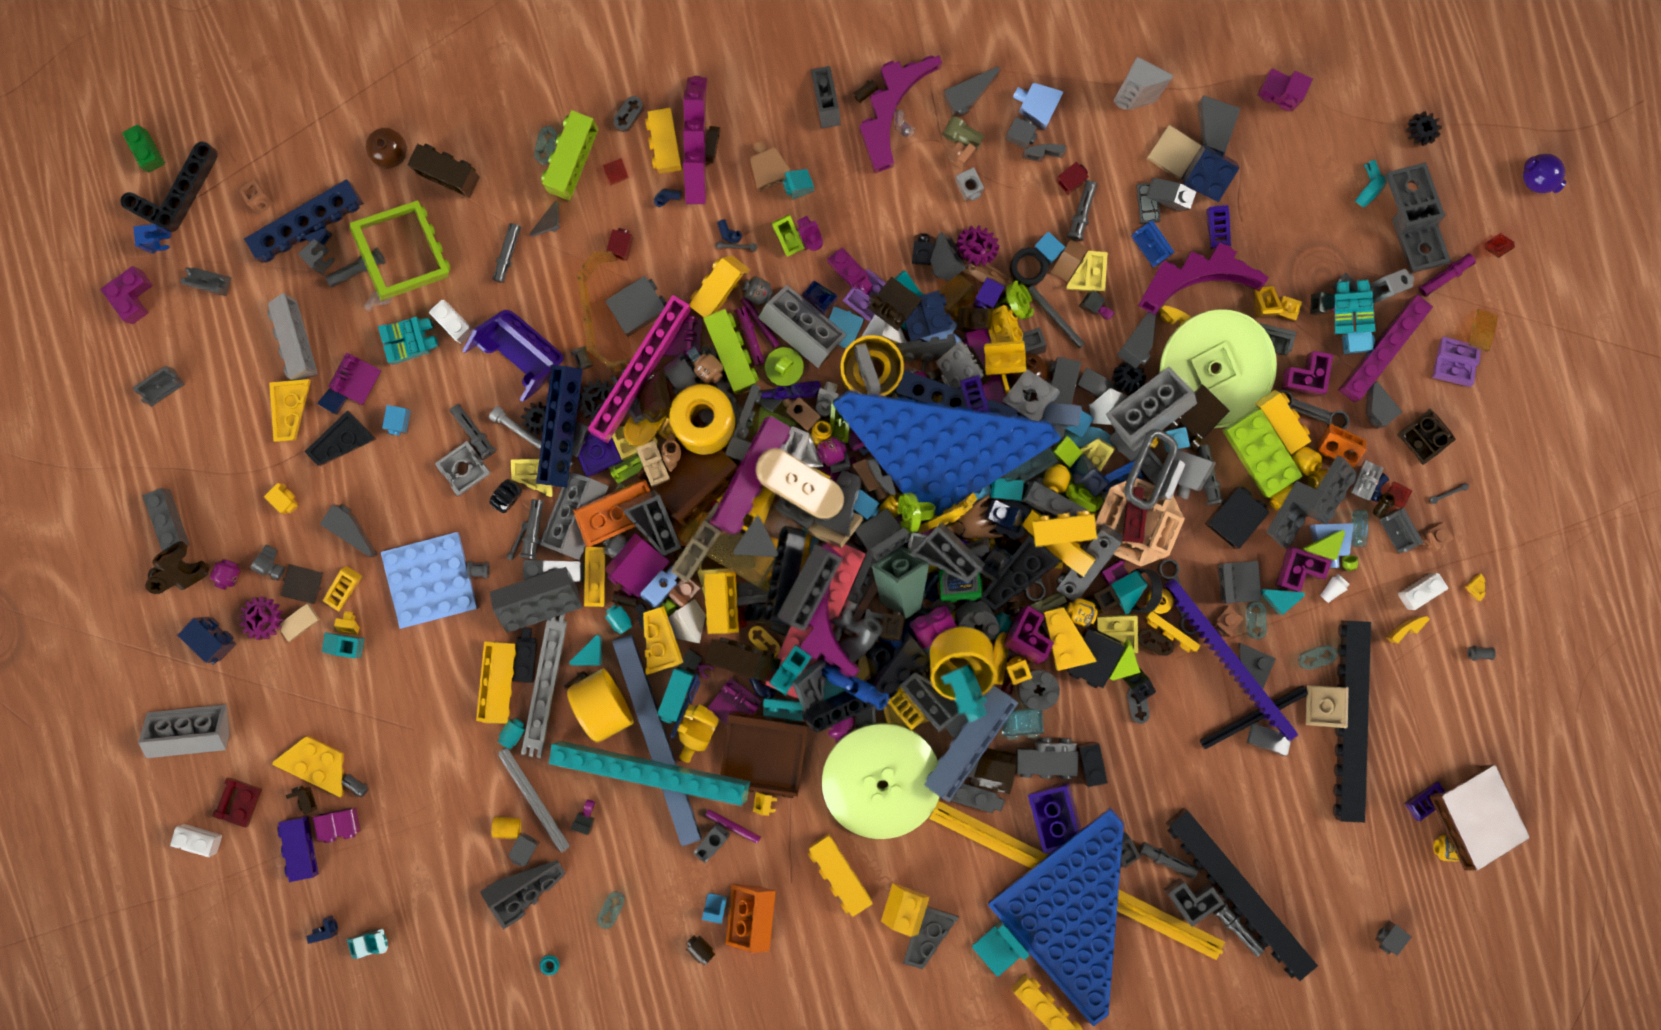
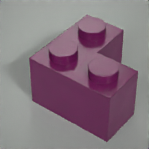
M1271 68L1266 74L1257 95L1265 102L1278 104L1285 111H1293L1304 100L1313 78L1297 71L1288 76Z
M131 266L100 289L123 321L134 324L148 314V311L137 297L153 285L141 269Z
M1317 351L1308 353L1305 369L1290 367L1284 370L1281 389L1316 396L1327 394L1333 354Z
M1294 547L1287 548L1275 586L1293 592H1301L1306 575L1317 579H1326L1332 560Z
M1030 606L1020 610L1003 645L1036 665L1045 661L1054 644L1053 641L1037 633L1045 615Z

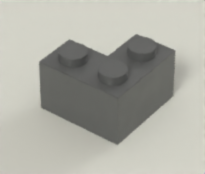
M1179 878L1164 889L1191 927L1225 904L1209 883L1192 893L1187 884Z

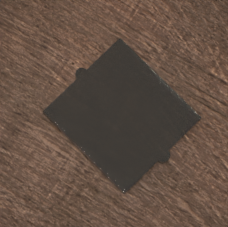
M289 564L286 577L283 578L284 585L281 596L315 604L318 592L321 590L320 584L323 572Z

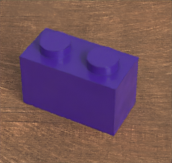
M986 278L972 306L975 309H993L1005 286Z

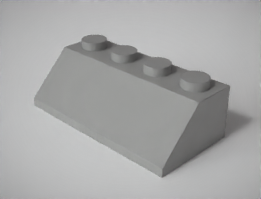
M1137 57L1123 80L1113 102L1124 110H1132L1154 103L1163 93L1173 75Z
M788 285L767 302L758 316L763 323L817 368L829 358L847 336L846 333Z
M285 293L280 294L268 303L269 310L267 312L269 319L274 323L273 334L280 344L278 351L286 365L284 366L285 375L293 381L316 376L318 372L298 302Z
M1168 367L1105 415L1121 439L1134 452L1142 445L1148 432L1154 429L1163 430L1195 406L1197 401L1194 391Z
M569 471L567 488L562 487L539 545L579 560L584 552L585 542L573 510L606 496L609 486Z
M224 704L147 712L138 744L146 758L226 750L230 735L227 706Z

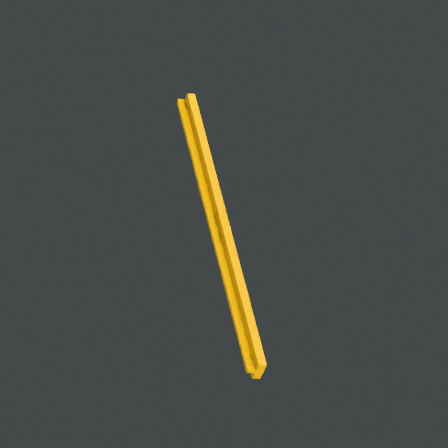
M939 800L929 816V819L1029 868H1033L1049 855ZM1119 889L1118 912L1217 960L1219 954L1223 953L1224 940L1195 926L1191 927L1187 922Z

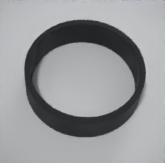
M1134 569L1129 574L1139 571L1140 574L1145 572L1149 576L1152 584V594L1150 601L1143 609H1140L1135 604L1132 611L1150 613L1157 608L1162 598L1161 579L1153 570Z

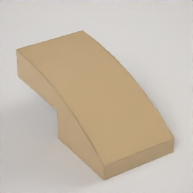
M655 441L636 448L651 487L670 480Z
M306 604L279 625L282 627L280 630L287 641L291 642L320 619L311 605Z

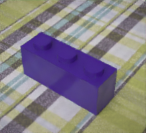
M303 816L279 822L277 832L282 840L281 854L285 858L286 865L284 871L289 882L317 876L319 872L309 817Z

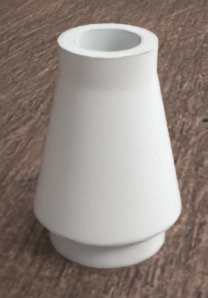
M1337 574L1335 577L1332 576L1320 596L1330 603L1333 599L1347 591V587L1350 584Z

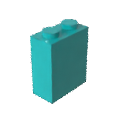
M679 667L673 670L657 715L661 716L662 721L668 723L677 721L688 697L687 693L695 673Z

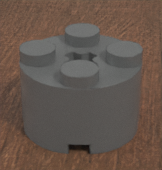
M683 353L663 367L666 381H670L674 385L672 390L676 395L689 386L705 384L694 373L695 366L692 362L687 363L685 361L687 357Z
M983 601L965 602L955 613L956 627H969L979 630L989 638L990 642L999 632L998 622L992 609Z
M1040 669L1030 670L1032 678L1017 685L1018 697L1023 704L1031 709L1046 710L1058 701L1059 684L1056 678L1049 672ZM1036 685L1043 688L1039 695L1034 692Z

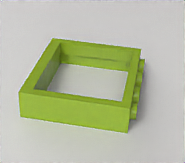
M418 200L350 223V231L380 301L448 278L449 270H451L447 259H443L441 254L443 253L442 246L439 241H435L433 225L431 223L428 224L426 209L424 206H420ZM415 212L439 269L386 288L361 229Z

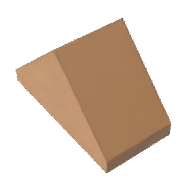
M1070 238L1051 273L1068 282L1082 260L1087 247Z

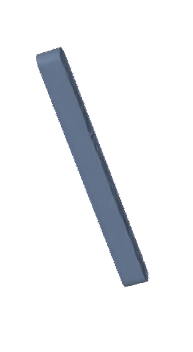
M633 635L613 640V646L652 760L677 766L661 716L657 715L659 710ZM662 789L682 847L702 840L688 795Z

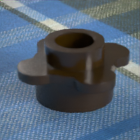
M1023 601L1009 602L1006 614L1017 616L1018 612L1026 606L1023 605Z

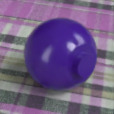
M1539 154L1530 157L1525 162L1523 180L1531 191L1540 194L1558 193L1565 187V167L1557 156Z

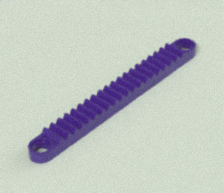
M1173 578L1168 581L1165 587L1176 600L1174 606L1180 607V613H1186L1185 619H1191L1189 624L1195 626L1194 631L1200 632V638H1205L1204 643L1210 645L1209 650L1215 651L1214 656L1220 657L1219 662L1224 663V668L1230 670L1229 675L1235 676L1234 681L1239 682V687L1245 689L1244 693L1250 695L1249 700L1254 701V706L1260 708L1259 712L1265 714L1264 719L1270 721L1269 725L1277 727L1281 734L1291 742L1298 736L1293 726L1179 583Z

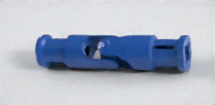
M825 661L826 667L822 668V676L828 679L831 684L837 687L842 686L845 688V691L866 703H872L878 710H882L887 705L889 694L877 691L874 686L856 676H845L839 671L841 668L834 667Z

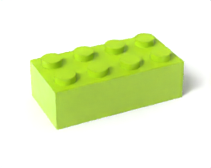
M572 110L564 119V129L562 134L559 133L557 136L555 152L552 151L549 156L548 162L550 165L548 170H544L541 177L542 185L548 193L571 201L599 130L593 118Z
M726 309L704 317L703 319L735 395L738 396L750 391L752 385H757L756 382L759 379L755 369H750L748 365L752 362L747 350H742L741 348L744 343L739 331L735 332L733 329L737 326L732 313L727 314Z
M1254 409L1222 430L1263 497L1269 498L1303 477L1262 409Z

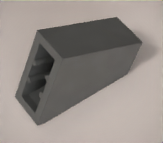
M1202 96L1198 102L1202 144L1215 151L1220 150L1225 153L1240 108Z

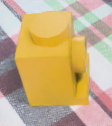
M277 483L264 497L279 513L291 514L298 507V503L294 500L295 495L288 489L284 490L287 487L285 484Z
M1014 657L1006 663V668L1013 685L1032 678L1024 657Z

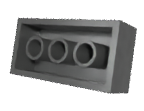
M567 567L490 592L492 609L506 633L582 608L579 590Z

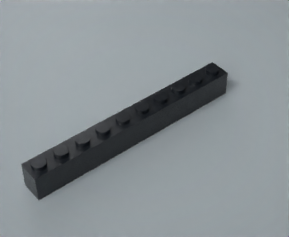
M1341 620L1338 628V634L1341 636V644L1338 645L1340 664L1337 666V675L1340 676L1337 687H1348V728L1335 727L1338 744L1335 745L1337 764L1334 766V774L1337 776L1333 788L1334 796H1336V804L1333 805V815L1335 819L1341 822L1365 823L1371 622Z
M1183 808L1166 822L1169 827L1167 830L1174 839L1178 838L1182 842L1180 847L1187 855L1191 853L1194 856L1195 860L1193 862L1200 870L1204 868L1208 873L1206 878L1213 886L1217 884L1220 887L1219 893L1226 901L1230 899L1234 904L1232 909L1239 917L1243 915L1246 918L1245 924L1252 932L1256 930L1260 935L1258 940L1265 948L1269 946L1272 949L1271 955L1278 963L1282 961L1286 966L1284 971L1291 979L1295 977L1301 981L1318 967L1316 962L1188 810Z

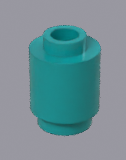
M614 605L606 610L608 614L605 616L606 620L614 631L620 635L633 626L631 624L632 620L622 606L617 607Z
M1001 611L999 615L994 614L999 627V632L994 638L995 640H997L1001 632L1008 634L1013 623L1010 621L1011 616Z
M516 718L513 720L508 719L507 724H505L498 735L500 737L498 742L508 749L516 746L526 730L523 727L524 723Z

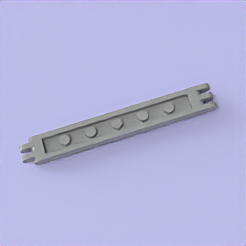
M565 614L560 615L559 620L556 619V616L547 619L521 755H526L527 748H530L529 756L531 757L534 756L535 749L538 750L537 758H541L543 754L568 621H564Z

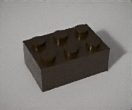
M417 143L407 165L417 175L470 198L480 178L475 172L476 169L464 160L458 162L453 159L454 156L446 152L440 154L431 145L425 143L422 146Z
M721 637L720 640H711L705 662L752 679L770 682L779 669L781 659L775 658V653L762 651L757 647L744 645L742 642Z

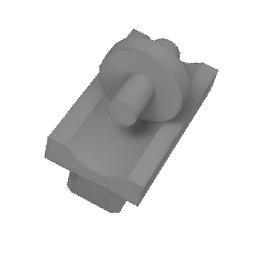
M826 382L824 389H819L815 407L816 412L821 417L831 415L832 401L839 396L836 393L837 384Z
M1364 460L1350 493L1370 501L1384 468Z

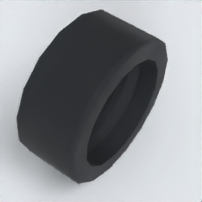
M1028 247L1021 249L1010 262L1011 277H1013L1014 281L1017 280L1018 284L1022 283L1026 287L1035 286L1040 283L1048 272L1047 258L1036 248ZM1033 256L1039 261L1041 267L1036 277L1028 279L1019 274L1017 266L1021 258Z

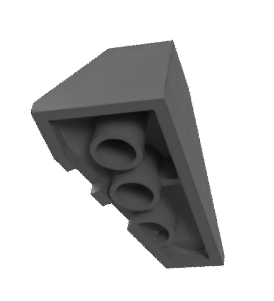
M558 860L497 880L480 891L504 930L521 919L526 914L524 911L531 904L535 905L539 901L538 897L544 891H549L566 873Z

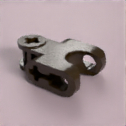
M179 541L155 556L152 561L155 567L149 570L145 587L152 594L163 593L174 585L180 590H184L206 577L209 566L204 561L194 564L182 561L187 554L188 546L183 541Z

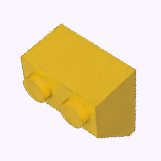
M892 883L881 922L892 930L913 937L918 935L930 896Z

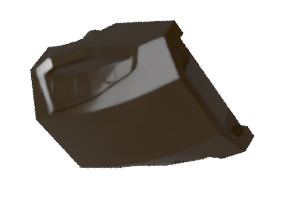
M665 370L657 371L644 385L638 395L641 415L651 423L659 422L670 413L671 403Z
M1431 408L1397 434L1422 465L1437 456L1456 440L1449 428Z
M987 748L979 759L974 778L971 777L970 786L1010 794L1017 765V754Z

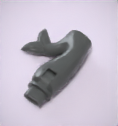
M850 607L844 610L842 616L831 620V623L859 634V636L846 638L839 644L853 663L872 647L882 633L881 625L873 618L867 617L861 621L853 620Z

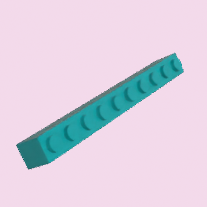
M558 741L551 746L549 764L740 806L747 801L750 781L564 741Z

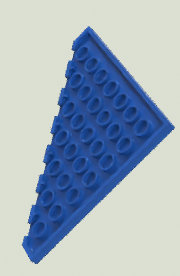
M848 390L833 400L834 407L886 473L891 476V479L901 492H912L915 494L918 502H929L935 505L934 516L943 514L945 509L951 508L955 503L959 504L969 494H975L1061 440L1050 421L1029 420L1027 417L1014 415L1012 417L1003 416L995 412L972 411L969 408H952L930 402L926 404L905 398L894 399L879 394H862L853 390Z
M1111 807L988 902V906L1092 1026H1095L1109 1015L1124 828V822Z

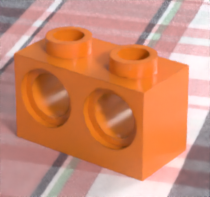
M1331 423L1318 442V451L1322 455L1334 459L1337 455L1341 456L1353 468L1367 450L1365 439ZM1334 441L1336 444H1329L1328 442ZM1347 450H1353L1354 452L1348 453V452H1346V451H1347Z

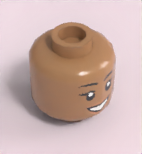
M703 354L694 362V373L703 383L713 382L715 384L722 378L723 365L714 355Z

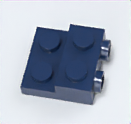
M939 290L919 296L922 301L905 321L910 341L950 329L949 325H952L951 316L949 313H945L943 306H946V299L944 294L940 295Z

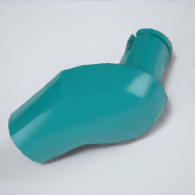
M1376 160L1364 164L1370 181L1355 199L1363 208L1369 205L1387 184V178L1381 175Z

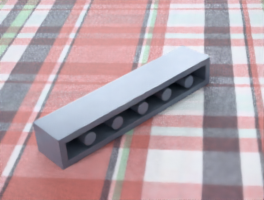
M994 685L984 695L987 702L983 705L987 714L975 721H968L962 726L961 733L951 742L947 753L939 759L935 770L927 776V781L924 785L948 802L951 801L1018 704L1017 701Z

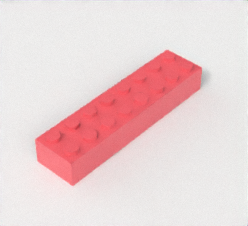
M827 542L826 545L843 556V560L830 584L828 609L831 623L833 618L839 617L866 553L847 544L839 548ZM831 623L832 631L835 626L833 623ZM793 626L790 627L777 657L781 659L780 666L795 645L800 648L813 630V626L810 628L806 627L805 631ZM810 659L801 674L819 659ZM766 682L765 685L774 688L773 686H771V685L769 684V682ZM792 685L787 694L799 699Z

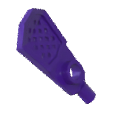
M808 381L792 384L789 387L778 386L769 392L761 393L762 398H812L818 394L821 385L819 381Z

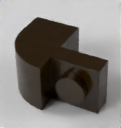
M958 308L956 329L963 332L991 330L993 310L989 308Z

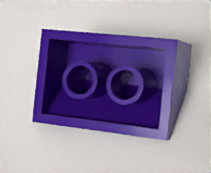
M1069 782L1049 786L1028 794L1043 853L1055 851L1082 830Z

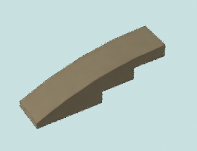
M716 503L670 571L687 583L723 532V530L709 523L719 503Z

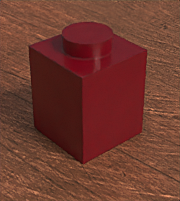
M1076 161L1057 177L1056 182L1067 195H1070L1087 181L1089 177L1087 175L1088 171L1082 164L1079 165Z
M618 228V230L612 229L606 250L608 256L628 260L634 239L632 234H629L630 231L623 228Z

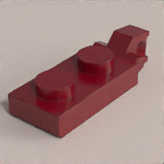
M1134 487L1133 495L1147 502V499L1143 498L1144 488ZM1129 501L1126 504L1122 541L1143 544L1147 510L1141 509Z

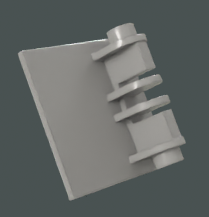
M961 341L936 361L950 386L962 390L961 380L978 375L981 379L984 376L983 370L979 365H975L977 360H972L974 355H971L967 344L964 345Z

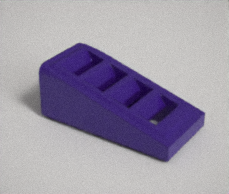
M1229 206L1209 207L1206 213L1211 249L1216 248L1219 242L1231 246ZM1214 213H1222V216L1214 217ZM1223 221V224L1214 225V222ZM1224 229V232L1215 233V230ZM1225 237V240L1215 241V238Z
M980 376L961 380L960 384L967 408L972 409V411L990 412ZM978 384V387L969 390L966 389L967 387ZM979 392H980V394H978V395H975V396H972V397H969V396H968V395H971V394H975V393H979ZM982 400L980 403L971 405V403Z
M1438 781L1404 803L1415 820L1420 822L1435 811V807L1428 795L1431 794L1432 796L1435 794L1434 790L1436 789L1439 793L1445 792ZM1423 799H1425L1428 803V807H1426L1422 802ZM1418 803L1423 809L1422 811H1419L1416 805Z

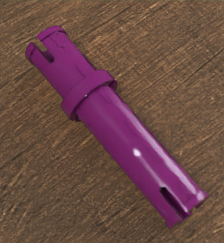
M1468 253L1457 262H1452L1447 269L1419 286L1420 293L1427 297L1451 279L1461 276L1463 271L1476 264L1475 258Z
M742 307V309L734 310L740 325L739 331L743 333L753 367L758 366V364H764L765 361L753 330L754 324L750 321L747 308Z

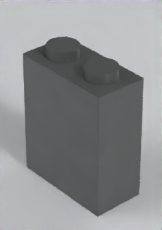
M646 276L605 300L628 337L658 319L667 304L662 295L658 297L655 290L658 288L653 280H648Z

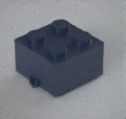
M1202 144L1182 180L1184 185L1219 202L1240 167L1236 161L1225 156L1224 152L1220 150L1215 151Z
M212 617L193 618L177 634L205 663L212 662V665L221 661L236 645L233 641V636L219 628V623Z

